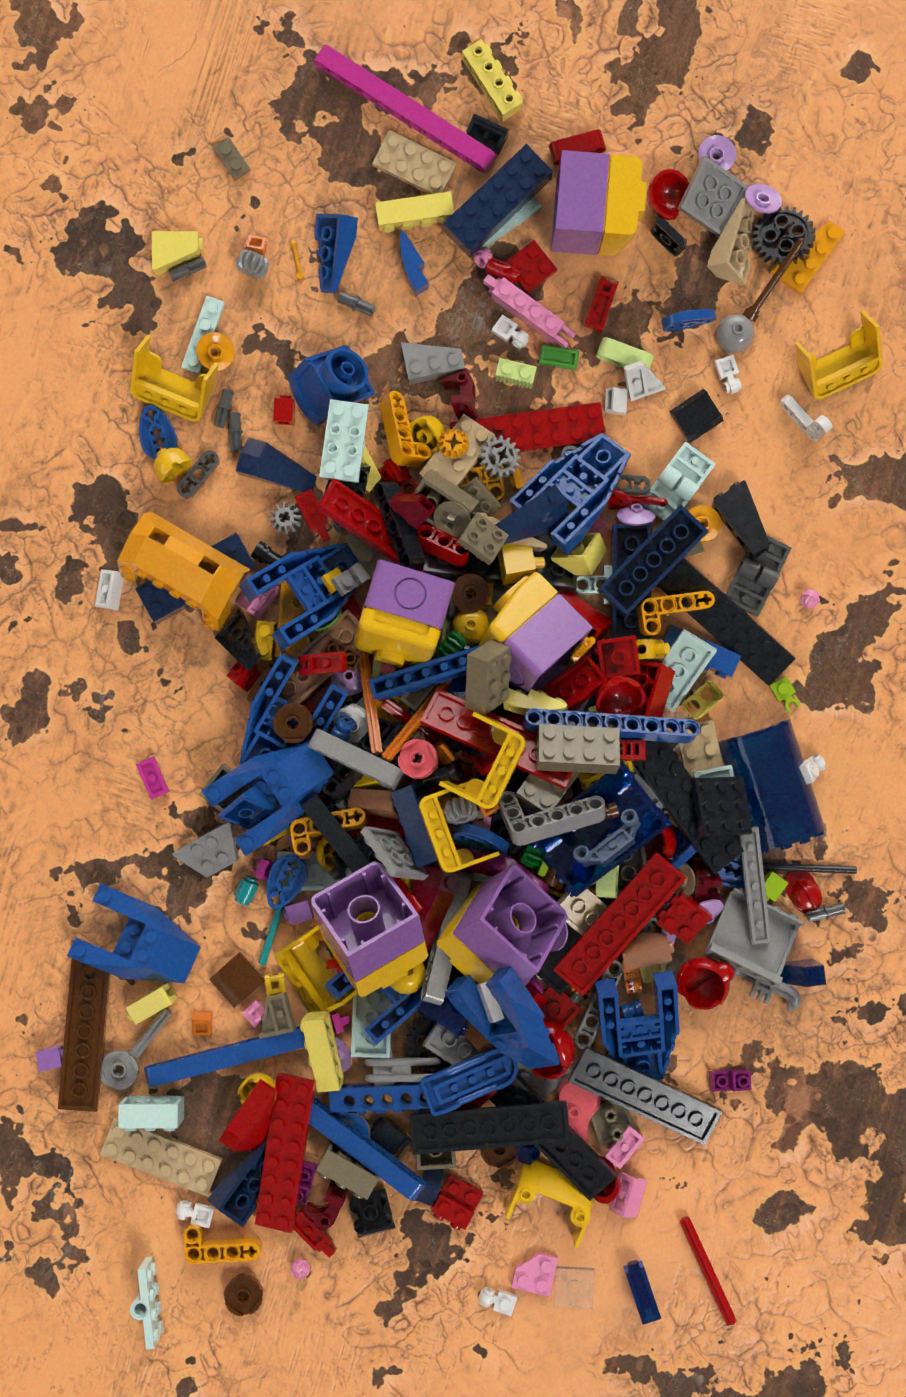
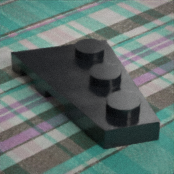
M238 609L216 635L215 639L243 667L250 671L262 655L244 612Z

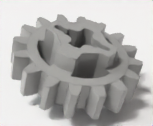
M501 435L498 439L493 436L490 441L487 440L484 443L485 446L480 448L483 452L478 456V458L483 459L480 465L486 466L484 472L489 470L491 477L496 474L497 479H500L502 475L507 478L509 473L513 474L516 471L515 468L520 466L516 462L521 459V456H517L520 449L514 448L515 442L509 443V437L504 441ZM501 466H508V468L499 469Z

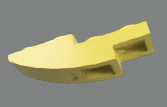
M509 688L508 700L503 702L505 710L525 715L532 708L568 711L564 700L549 697L541 690L535 691L531 689L527 696L521 690L517 689L515 691Z

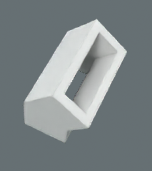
M616 387L606 389L605 413L614 415L626 414L628 389Z

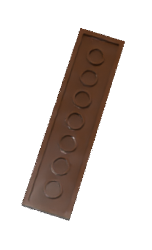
M73 958L71 960L58 1109L97 1112L111 974Z

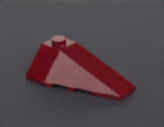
M423 866L429 876L425 880L412 879L411 889L413 890V895L416 896L423 907V910L418 914L426 948L430 950L456 894L460 876L454 873H446L441 869Z

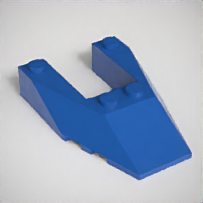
M603 433L582 443L581 447L563 453L564 456L555 461L550 460L509 500L512 511L515 512L556 484L566 501L576 508L551 533L553 544L566 555L582 541L606 506L631 456L628 451Z
M347 543L325 546L319 549H307L302 552H291L246 578L239 587L248 601L251 602L283 582H287L306 612L280 627L271 635L281 651L332 620L355 591L353 590L343 597L338 591L330 594L321 577L337 567L343 573L359 561Z
M282 651L251 703L239 763L243 764L257 755L308 742L311 740L316 729L326 732L349 694L350 689L333 680L312 714L313 727L309 735L297 743H289L282 740L283 738L274 731L273 719L280 707L290 703L280 697L279 694L299 662L297 658ZM291 718L288 724L295 728L299 722L295 718Z
M310 741L254 756L202 790L211 806L214 807L246 785H249L250 788L257 785L274 806V810L268 814V818L235 839V842L245 856L290 827L294 820L300 819L304 813L301 805L315 794L318 795L323 789V784H326L333 774L334 770L324 755L308 747Z
M100 883L92 901L128 916L129 919L114 952L80 938H75L67 956L123 979L185 983L201 947L157 907Z
M423 961L422 963L424 964L426 970L428 963L426 961ZM341 972L324 985V988L337 1001L351 990L353 985L345 973ZM390 986L384 989L382 987L379 988L393 1005L361 1032L373 1047L422 1006L424 1002L420 998L422 986L411 994H400Z
M512 966L497 969L485 984L491 995L500 1005L504 1019L497 1022L489 1023L476 987L477 984L471 975L457 977L445 991L450 1003L503 1054L530 1069L560 1064L555 1045L549 1039V1028L545 1027L543 1022L545 1016Z
M673 971L653 973L655 1014L620 1019L618 991L615 980L596 981L595 992L602 1043L608 1050L609 1056L658 1080L664 1079L670 1061L669 1056L671 1051L674 1050L675 1039L680 1032L677 983Z

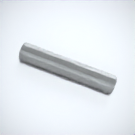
M164 1008L131 1049L130 1054L133 1057L138 1058L172 1015L170 1010Z

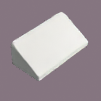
M101 569L95 607L110 610L119 609L124 580L120 576V572Z
M486 981L477 984L476 987L489 1023H494L504 1019L500 1005L485 985L488 982Z

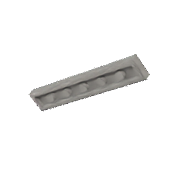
M752 827L753 834L739 836V843L744 850L741 853L750 942L752 945L771 943L759 827Z

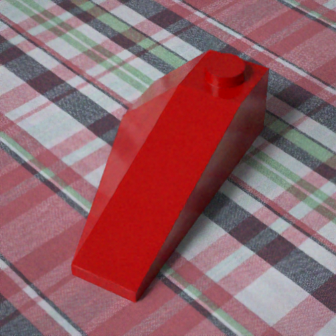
M260 1079L218 1141L233 1151L256 1150L268 1136L270 1115L277 1089Z

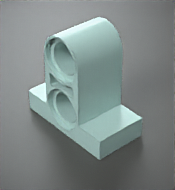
M604 565L602 567V576H579L577 582L580 580L585 581L587 588L580 590L577 587L575 592L581 595H601L596 591L598 589L596 583L600 580L605 582L612 575V565ZM602 596V605H611Z

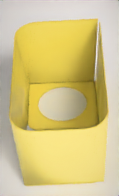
M707 681L708 683L703 684L695 692V695L692 694L680 705L693 720L700 719L723 698L722 690L713 681ZM706 687L711 688L714 692V697L710 701L703 700L700 695L702 689ZM691 700L697 701L700 705L699 711L695 714L689 713L686 708L687 703Z

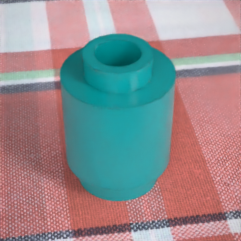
M249 875L246 878L242 877L234 894L236 896L234 900L248 906L253 901L259 887L257 879Z

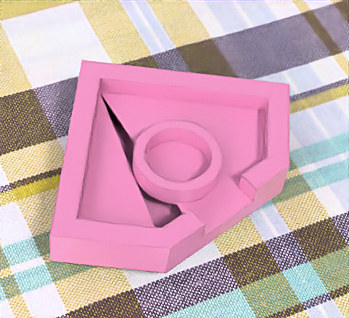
M538 1252L529 1260L518 1264L515 1267L511 1287L549 1297L558 1256Z

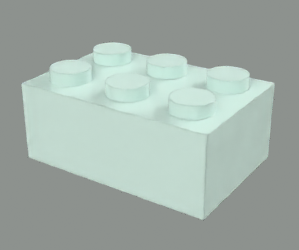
M126 1096L119 1104L118 1128H124V1131H135L136 1128H144V1131H155L156 1128H163L164 1131H174L184 1120V1096Z

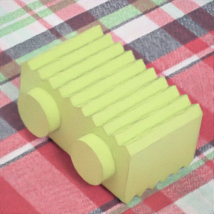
M499 358L495 380L496 382L499 380V382L503 381V383L514 384V386L518 385V387L521 386L522 388L525 386V388L531 389L537 367Z

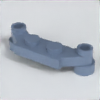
M633 809L623 811L621 820L624 825L592 850H589L584 845L576 847L573 852L574 858L585 867L596 864H603L604 867L636 843L634 839L637 829L640 827L637 813Z

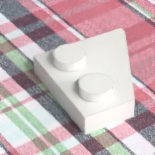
M642 360L623 367L630 401L665 390L663 383Z

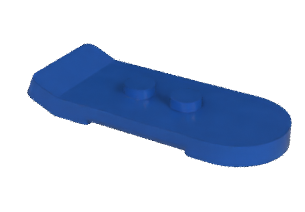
M492 1048L439 1072L423 1077L420 1084L431 1114L438 1116L448 1113L492 1091L507 1087L517 1076L518 1063L516 1060L500 1052L497 1048Z

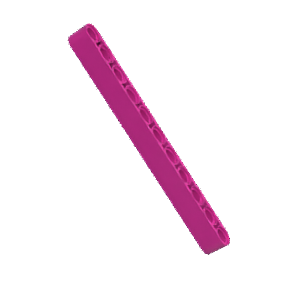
M323 45L313 62L319 69L478 171L486 174L497 158V155L491 149L330 46Z

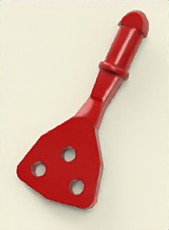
M614 489L608 500V506L612 510L622 509L635 503L664 507L668 504V501L663 497H633L623 491Z

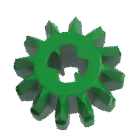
M451 631L436 650V656L441 658L460 652L466 645V639L459 632Z
M542 839L524 845L520 854V863L529 868H538L546 854L547 841Z

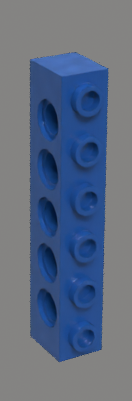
M480 646L369 679L373 699L383 701L386 698H394L466 676L467 654Z
M394 1082V1085L374 1086V1083L343 1084L340 1091H329L330 1113L337 1112V1115H345L348 1112L365 1114L367 1111H374V1113L379 1114L385 1113L386 1110L400 1113L404 1112L405 1109H412V1112H421L424 1109H429V1106L422 1096L423 1090L420 1082ZM389 1094L392 1097V1102H388L384 1095ZM403 1094H409L411 1101L405 1100ZM366 1095H370L373 1098V1103L366 1100ZM347 1096L354 1098V1104L347 1100Z

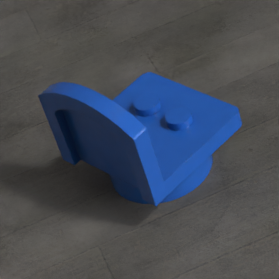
M347 345L305 358L288 376L290 387L298 406L304 415L316 426L323 424L327 420L330 399L357 403L370 398L375 393L368 381V369L365 362L357 353L350 350Z

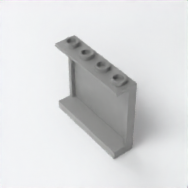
M734 888L728 892L724 902V909L718 917L704 953L719 961L729 962L733 968L775 988L781 985L783 977H781L782 970L798 928L804 922L799 920V917L794 914L783 912L778 906L767 904L771 943L752 945L750 942L745 890Z

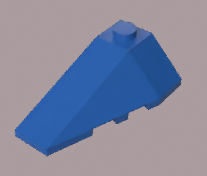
M316 214L315 240H318L319 250L316 252L321 262V267L318 271L322 293L336 294L356 239L358 217L343 214Z

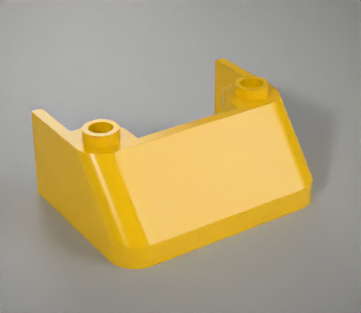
M865 310L860 311L862 327L851 333L849 345L817 360L813 353L807 352L798 341L795 342L798 367L811 394L816 399H824L881 370L883 358L880 326Z
M147 334L134 351L130 384L131 394L138 400L189 421H199L214 390L219 364L215 362L207 374H201L197 377L196 382L162 369L161 358L149 351L151 336Z
M474 712L472 716L494 726L492 738L494 742L502 746L485 782L480 779H472L467 783L465 789L449 781H440L439 785L485 809H491L499 803L526 747V740L521 734L486 715Z
M468 782L462 783L457 786L465 789ZM448 789L425 796L419 802V811L441 870L446 873H452L499 856L498 851L474 860L473 854L468 849L456 850L439 804L442 798L451 796L454 793Z
M317 925L276 952L275 959L310 1012H330L344 1005L357 994V991L351 989L339 1000L335 1001L324 988V985L334 976L329 969H326L325 963L315 950L319 946V939L315 934L319 930Z
M536 1158L526 1159L522 1164L505 1206V1217L510 1219L517 1201L529 1204L535 1199L537 1193L573 1207L570 1218L572 1223L576 1225L572 1238L574 1246L578 1248L590 1220L594 1198L589 1201L557 1167Z

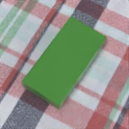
M542 344L539 365L576 371L580 351Z

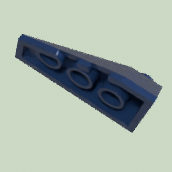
M252 438L247 439L236 467L238 475L302 493L310 489L313 491L317 476L268 443Z
M555 484L495 524L509 535L503 545L553 532L569 516L566 499Z
M265 1142L225 1177L207 1199L217 1210L242 1227L257 1206L255 1202L260 1191L266 1151Z

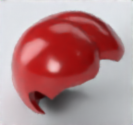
M710 957L689 959L676 973L677 993L683 995L687 1003L694 1009H713L726 1000L730 991V982L735 975L734 968L729 962L717 961Z
M544 1022L545 1027L549 1028V1039L555 1045L560 1064L534 1068L531 1071L537 1077L552 1080L561 1077L569 1070L574 1061L575 1046L570 1034L564 1031L562 1027L552 1022Z

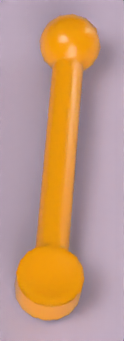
M292 240L290 242V247H292L293 254L295 258L297 268L296 277L298 280H302L304 278V274L301 272L296 249L297 242Z

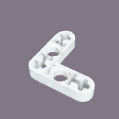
M785 395L779 401L785 412L813 442H817L833 428L830 420L824 415H820L813 421L790 395Z

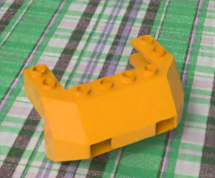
M147 512L142 515L131 531L117 560L120 576L124 580L137 583L138 576L142 579L147 578L151 580L154 586L159 589L163 587L174 598H182L191 608H199L202 613L203 625L210 630L215 629L218 632L231 613V599L251 570L153 512Z

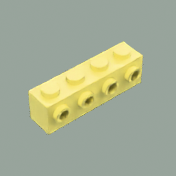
M482 39L462 51L463 62L501 121L504 122L521 111L522 96L518 91L515 92L510 77L504 75L500 62L493 58L490 46L484 44Z
M451 191L375 203L379 231L385 233L393 232L399 228L409 230L413 226L429 227L433 223L439 222L443 224L454 213Z
M329 1011L308 1012L300 1022V1029L304 1032L305 1049L308 1050L309 1066L312 1067L313 1080H316L317 1092L340 1091L345 1079Z

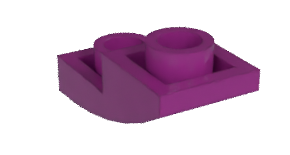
M751 1070L709 1071L710 1091L752 1090Z
M304 1160L298 1203L306 1205L318 1164Z

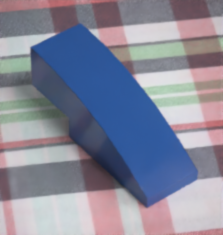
M402 231L400 233L402 263L408 282L417 296L429 288V283L421 272L425 268V264L405 232Z

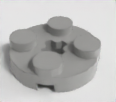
M115 1050L104 1057L101 1080L105 1085L116 1090H123L135 1082L139 1076V1063L130 1054L129 1050ZM117 1065L124 1067L123 1074L120 1075L119 1072H115Z

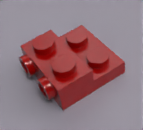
M636 635L597 641V646H594L596 658L599 657L600 663L597 667L607 680L616 676L626 677L641 674Z
M681 890L678 895L675 893L668 901L669 905L666 908L659 910L656 915V924L671 936L674 934L685 944H688L712 918V914Z
M450 1173L431 1207V1212L434 1213L433 1216L440 1221L446 1219L451 1222L450 1226L452 1228L466 1230L484 1191Z

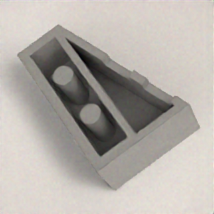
M401 342L409 385L444 378L445 375L450 376L456 371L465 369L461 349Z

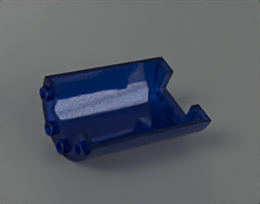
M790 719L718 742L724 766L732 765L734 777H744L751 826L759 827L761 854L768 853L770 849L778 847L781 850L793 847V843L799 842L804 844L811 841L810 837L825 834L826 827L812 784H806L799 768L804 760Z
M623 761L620 763L616 774H605L568 802L572 803L588 797L600 796L604 799L605 807L606 804L615 802L619 811V817L614 819H606L605 817L599 823L530 843L534 850L539 848L545 856L543 861L548 868L553 867L557 873L554 876L561 885L563 883L567 885L564 889L571 898L579 896L672 825L669 818L661 808L656 806ZM633 809L637 813L640 827L637 829L634 839L636 843L604 867L603 864H596L585 867L574 858L573 852L576 847L584 845L589 850H592L624 825L621 820L623 811Z

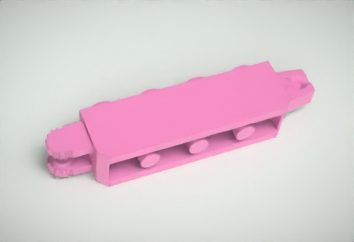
M488 274L483 280V284L490 288L488 292L496 303L549 342L555 341L560 346L566 348L568 343L558 334L562 332L571 339L575 337V333L564 325V321L504 277L502 279L498 277L496 280Z

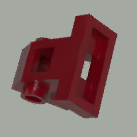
M467 368L456 371L450 376L445 375L441 379L444 389L460 391L459 395L451 396V405L458 420L463 414L471 419H477V410L475 408L476 387Z
M692 857L690 865L695 875L696 886L690 897L697 903L712 899L722 902L724 899L721 897L718 889L709 888L721 887L722 879L718 873L713 875L701 858Z
M331 1179L324 1201L328 1204L319 1206L308 1201L304 1211L306 1213L305 1217L307 1219L310 1217L316 1227L326 1231L335 1223L340 1209H342L348 1189L338 1187L335 1181Z

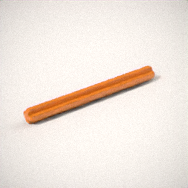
M360 650L359 653L363 654V657L359 662L371 754L379 755L382 754L383 750L376 701L373 699L369 679H372L369 653Z
M456 679L440 683L436 686L382 753L384 760L391 762L402 746L421 725L420 720L436 689L439 688L447 692Z

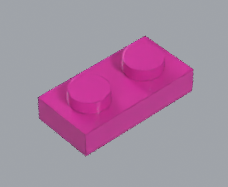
M155 757L136 764L150 799L170 792Z

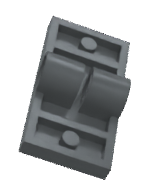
M767 536L770 543L769 550L755 560H752L746 552L726 592V595L740 608L756 617L759 616L771 590L777 583L780 571L792 549Z

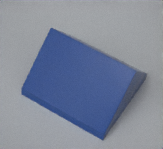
M255 785L218 814V818L249 830L273 811L274 806L260 788Z

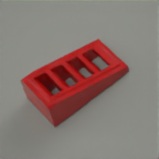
M620 740V747H622L620 762L646 760L645 740ZM627 746H631V755H627ZM635 746H639V755H635Z

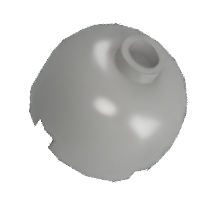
M731 314L725 317L718 324L715 332L718 346L724 352L730 354L745 351L751 345L754 338L752 322L741 314Z

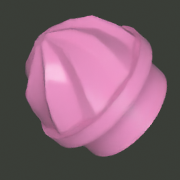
M487 248L479 249L474 256L476 265L480 268H485L493 257V253Z
M806 589L801 594V604L808 609L815 608L820 602V594L814 590Z
M297 1259L292 1263L290 1271L294 1278L304 1279L310 1272V1266L307 1261Z

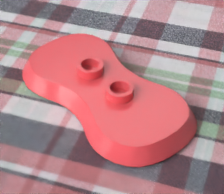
M566 1078L557 1088L556 1100H566L568 1124L588 1144V1125L601 1104V1097L570 1083L568 1078Z

